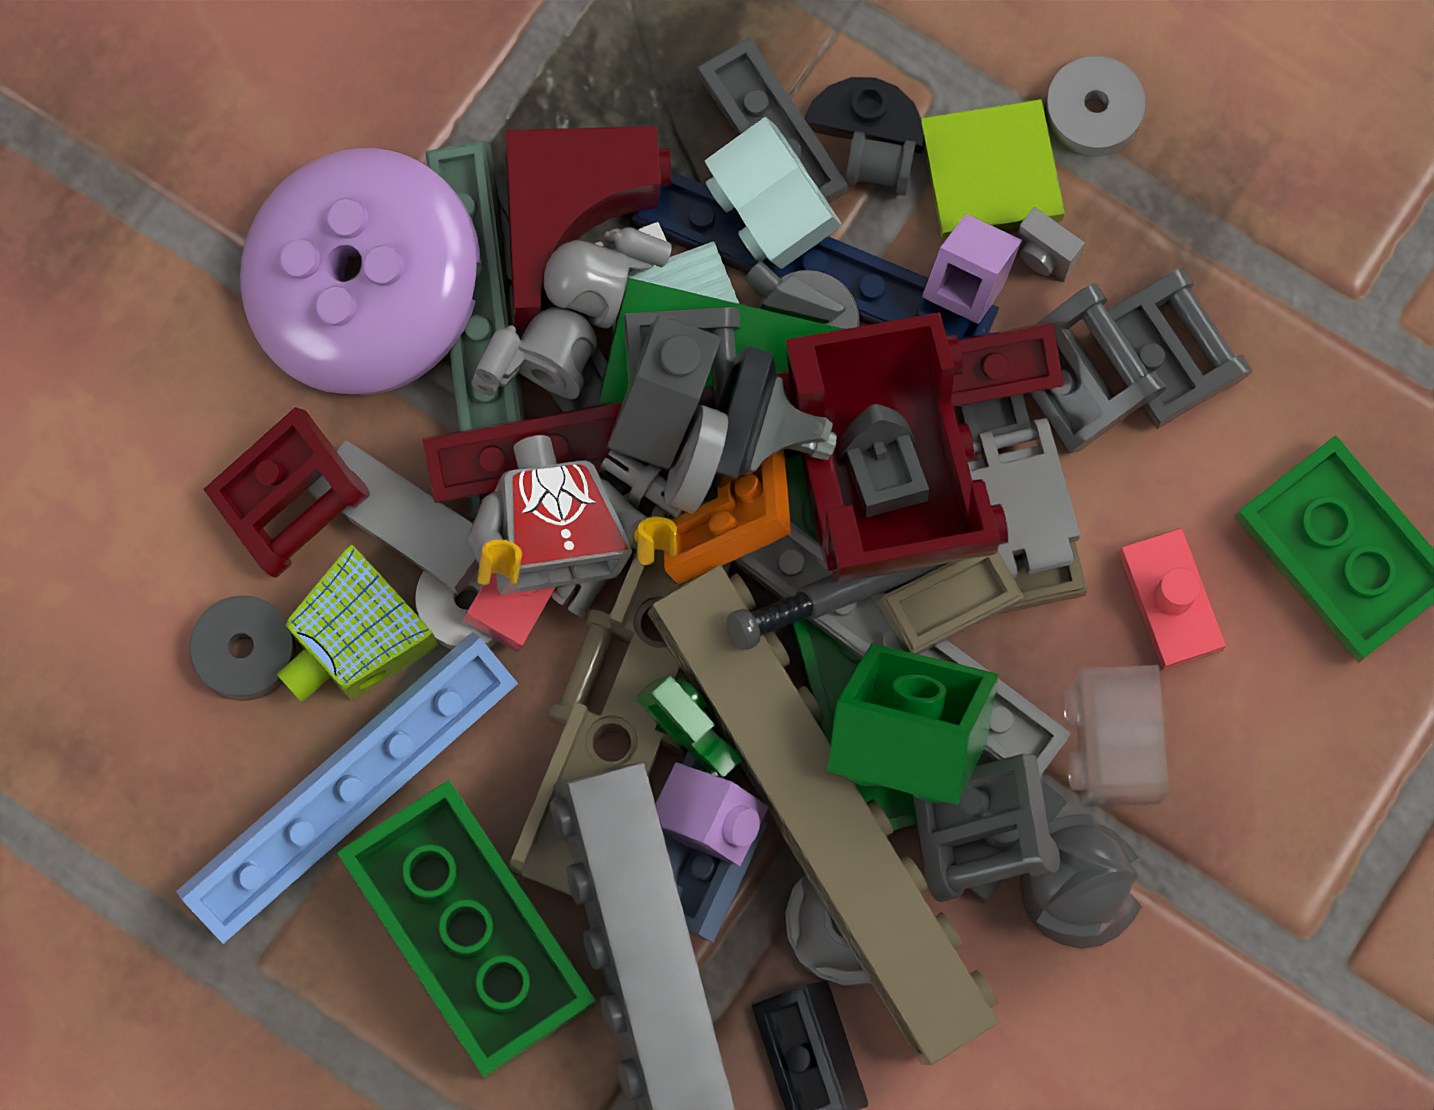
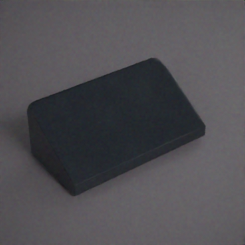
M821 981L805 984L751 1005L785 1110H861L868 1106V1099L828 982Z

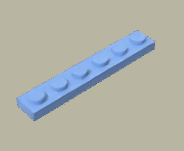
M472 632L176 892L181 900L224 944L518 684L517 681L483 640Z

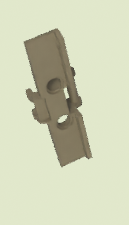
M710 485L701 505L718 498L717 486ZM655 504L651 517H664L670 520L674 518L673 515ZM654 549V562L649 565L639 563L636 551L611 615L598 610H590L585 622L590 629L559 705L552 704L547 715L548 719L565 726L512 855L509 870L511 873L570 896L572 894L567 879V866L574 863L567 838L560 839L552 822L550 801L557 799L553 785L623 765L643 762L649 777L661 745L669 748L671 753L684 758L688 751L684 745L678 746L635 699L653 680L669 675L675 681L683 679L690 684L665 641H652L645 636L641 628L643 618L654 603L698 578L696 577L678 585L665 571L664 550ZM732 562L722 565L727 576H729ZM613 637L630 643L602 714L599 716L589 712L586 704ZM607 733H622L631 739L630 750L620 760L613 762L605 761L598 757L593 749L594 738L599 740L600 737Z

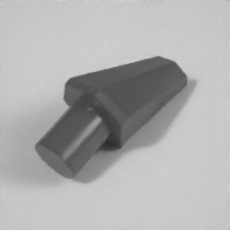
M762 261L757 263L744 279L765 298L760 309L828 324L839 317L847 308L798 280L792 274L784 281L781 280Z

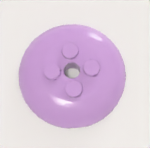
M378 148L346 149L324 155L305 164L285 178L264 201L252 222L244 244L240 270L241 295L248 323L258 343L270 359L285 373L312 388L327 393L360 394L362 396L377 395L395 390L420 378L435 367L448 354L463 333L476 302L472 297L476 282L477 264H481L478 238L472 219L457 193L442 177L421 162L401 153ZM361 255L362 266L360 272L355 278L346 281L344 271L348 264L347 258L349 256L356 257Z

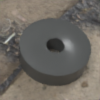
M234 596L215 603L198 619L190 639V656L198 676L211 690L232 700H255L270 694L283 683L276 674L295 658V638L285 626L287 620L272 604L257 597ZM244 638L253 640L254 648L249 656L245 658L233 656V646L238 640Z

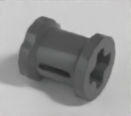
M854 131L845 179L848 186L854 187L858 181L895 188L896 195L906 196L916 142L906 140L903 145L866 139L864 132Z

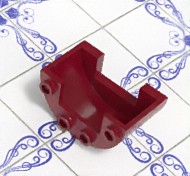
M940 312L786 339L787 368L792 405L804 413L828 419L833 424L831 432L837 435L835 449L828 460L814 458L808 453L799 451L812 518L824 562L828 571L836 570L832 572L834 583L995 555L999 545L1008 543V527L1002 505H991L985 481L982 479L972 480L968 462H974L975 459L971 431L967 423L958 425L952 404L954 375L963 373L962 353L957 336L946 337ZM878 404L897 411L908 422L915 439L913 446L929 488V496L927 502L866 518L847 463H840L836 448L842 434L851 422L869 406Z

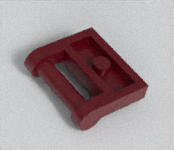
M294 407L203 489L257 564L274 578H278L292 564L290 558L348 506L357 508L370 496L365 483L348 468L307 411ZM323 475L331 488L272 539L263 527Z

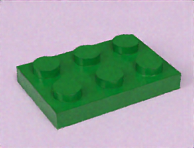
M1337 435L1242 507L1235 515V518L1358 663L1434 604L1433 547Z

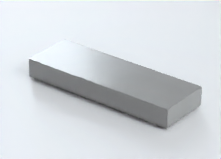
M345 440L337 450V453L348 468L365 483L370 496L357 508L348 506L340 515L457 594H460L479 569V564L468 542V536L473 523L443 503H434L432 496ZM322 475L308 488V491L314 498L319 499L331 486Z

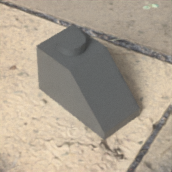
M659 314L649 327L606 448L669 470L700 400L722 337Z

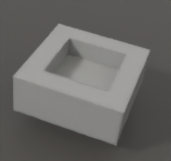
M1036 207L1031 210L1021 223L1017 233V238L1022 240L1018 249L1021 259L1037 273L1045 276L1052 273L1063 282L1078 264L1085 245L1084 241Z

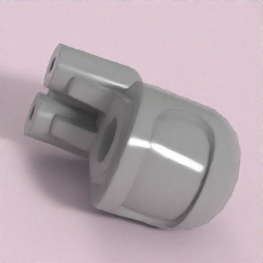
M627 227L612 229L601 234L599 240L603 243V246L580 240H573L562 244L551 254L546 264L544 288L547 297L554 305L560 308L567 307L587 314L590 324L604 329L609 328L617 317L629 270H648L654 265L661 268L664 267L671 254V243Z
M547 308L540 311L532 319L521 339L515 333L516 328L514 326H508L507 329L496 331L471 381V385L477 391L493 396L499 386L505 387L520 373L552 393L567 399H575L584 385V378L581 373L597 346L596 333L590 322L580 313L569 308Z

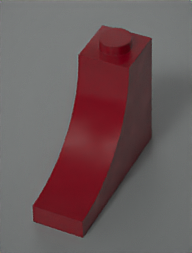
M657 126L506 130V174L514 327L516 330H526L532 319L540 313L545 290L544 272L551 254L560 245L578 240L592 228L611 218L639 210L657 209L660 187L671 186L670 149H659Z

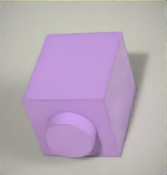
M965 214L940 247L922 298L979 324L1003 290L1022 240Z
M675 763L655 804L664 833L684 846L741 866L751 843L756 838L760 824L769 808L735 783L679 763Z

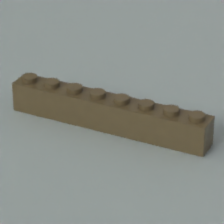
M720 564L654 603L648 615L690 684L705 700L707 704L705 709L723 739L742 759L739 762L740 767L762 803L769 807L767 810L919 1063L933 1065L999 1023L991 1010L993 1006L998 1004L997 998L986 979L978 970L969 973L956 952V950L963 947V944L950 920L942 912L934 916L921 893L928 890V886L916 864L909 856L900 859L887 839V836L893 833V828L880 805L874 799L865 803L855 784L848 777L827 772L831 745L818 725L819 722L824 720L823 712L808 688L802 686L796 689L783 668L790 664V660L780 640L772 631L760 636L759 643L751 649L740 650L732 642L726 625L728 615L741 609L750 611L756 607V604L740 576L734 574L728 577Z

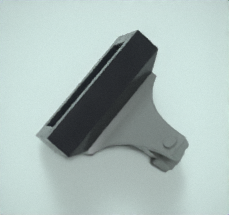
M748 346L733 358L717 410L726 413L728 416L727 434L711 485L722 488L741 475L748 476L755 472L768 456L785 449L808 453L811 457L828 460L835 449L837 435L831 432L833 424L824 417L813 416L797 410L789 403L783 389V378L777 377L774 355Z

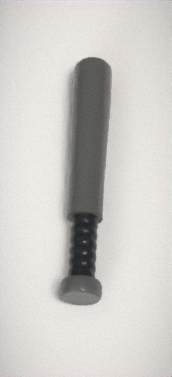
M946 564L841 583H834L833 577L830 575L798 588L795 596L779 600L775 604L768 605L766 608L763 607L753 612L741 609L730 613L726 622L727 631L737 648L740 650L751 649L759 643L760 636L786 627L798 620L805 618L814 620L850 604L912 582Z

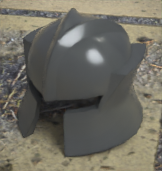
M1075 814L1056 818L1048 822L1050 836L1055 841L1059 850L1060 867L1056 873L1037 878L1031 876L1030 873L1022 874L1021 888L1026 910L1031 921L1046 936L1063 945L1080 949L1101 946L1118 937L1133 922L1142 907L1130 893L1132 884L1138 878L1137 872L1131 867L1130 863L1135 861L1138 856L1126 841L1112 829L1100 825L1091 814Z

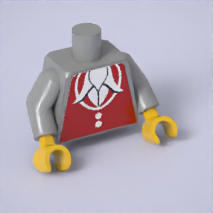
M544 435L527 437L513 446L518 469L502 474L494 493H491L482 500L468 536L469 545L479 564L477 581L479 584H488L490 575L496 573L499 595L617 578L632 554L631 547L637 549V559L642 565H649L654 562V549L664 550L671 557L677 555V527L673 521L664 517H646L607 480L600 479L595 466L586 460L557 464L551 438Z

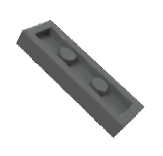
M750 37L698 66L700 81L737 137L766 116L783 134L828 203L847 193L848 183Z

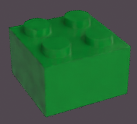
M871 643L837 701L827 772L848 777L852 782L862 786L880 785L912 793L916 798L925 802H947L958 805L988 740L999 674Z

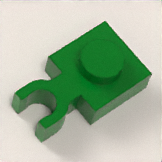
M671 675L655 679L635 697L678 746L684 745L705 773L714 776L719 775L721 778H724L742 760L730 745L712 730L715 724L703 712L707 707L705 700L687 681L683 679L675 681Z

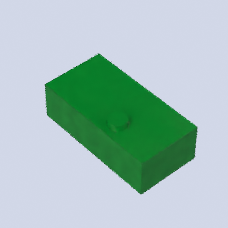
M449 779L337 852L341 862L484 1080H487L595 1006V998Z

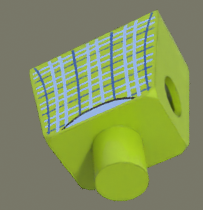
M351 544L287 620L285 626L304 650L276 675L301 703L330 678L350 700H353L426 656L438 647L439 644L428 626Z

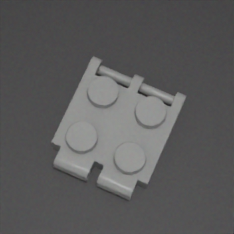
M1047 418L1034 420L1032 428L993 437L991 431L978 434V441L973 442L974 454L981 453L982 459L968 462L972 480L982 479L985 481L991 505L1001 504L1004 509L1009 539L1007 544L999 545L998 552L1013 578H1016V575H1018L1014 556L1018 555L1023 556L1028 575L1071 565L1074 559L1070 543L1078 541L1081 534ZM1033 440L1037 441V446L1000 455L997 451L999 448Z

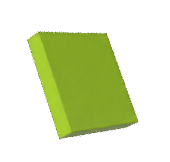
M1042 99L921 118L923 147L941 240L948 238L965 214L1002 231L1019 228L1034 207L1055 222L1063 221L1065 211Z

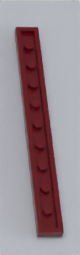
M1047 322L958 339L962 353L963 373L954 375L953 407L1064 386L1054 323ZM788 370L776 372L777 377L783 378L784 393L792 405ZM713 384L705 385L698 405L715 410ZM623 401L423 437L422 441L434 503L494 492L502 474L518 469L513 446L520 440L531 436L544 435L551 438L557 464L586 460L592 463L597 473L606 471L601 468V465L605 458H609L622 468H626L627 466L610 456L609 452L611 449L606 448Z

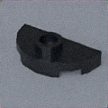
M850 77L829 85L812 100L804 117L814 132L853 140L854 131L864 132L866 139L903 145L906 140L915 141L914 153L922 154L923 127L915 103L898 86L876 77Z

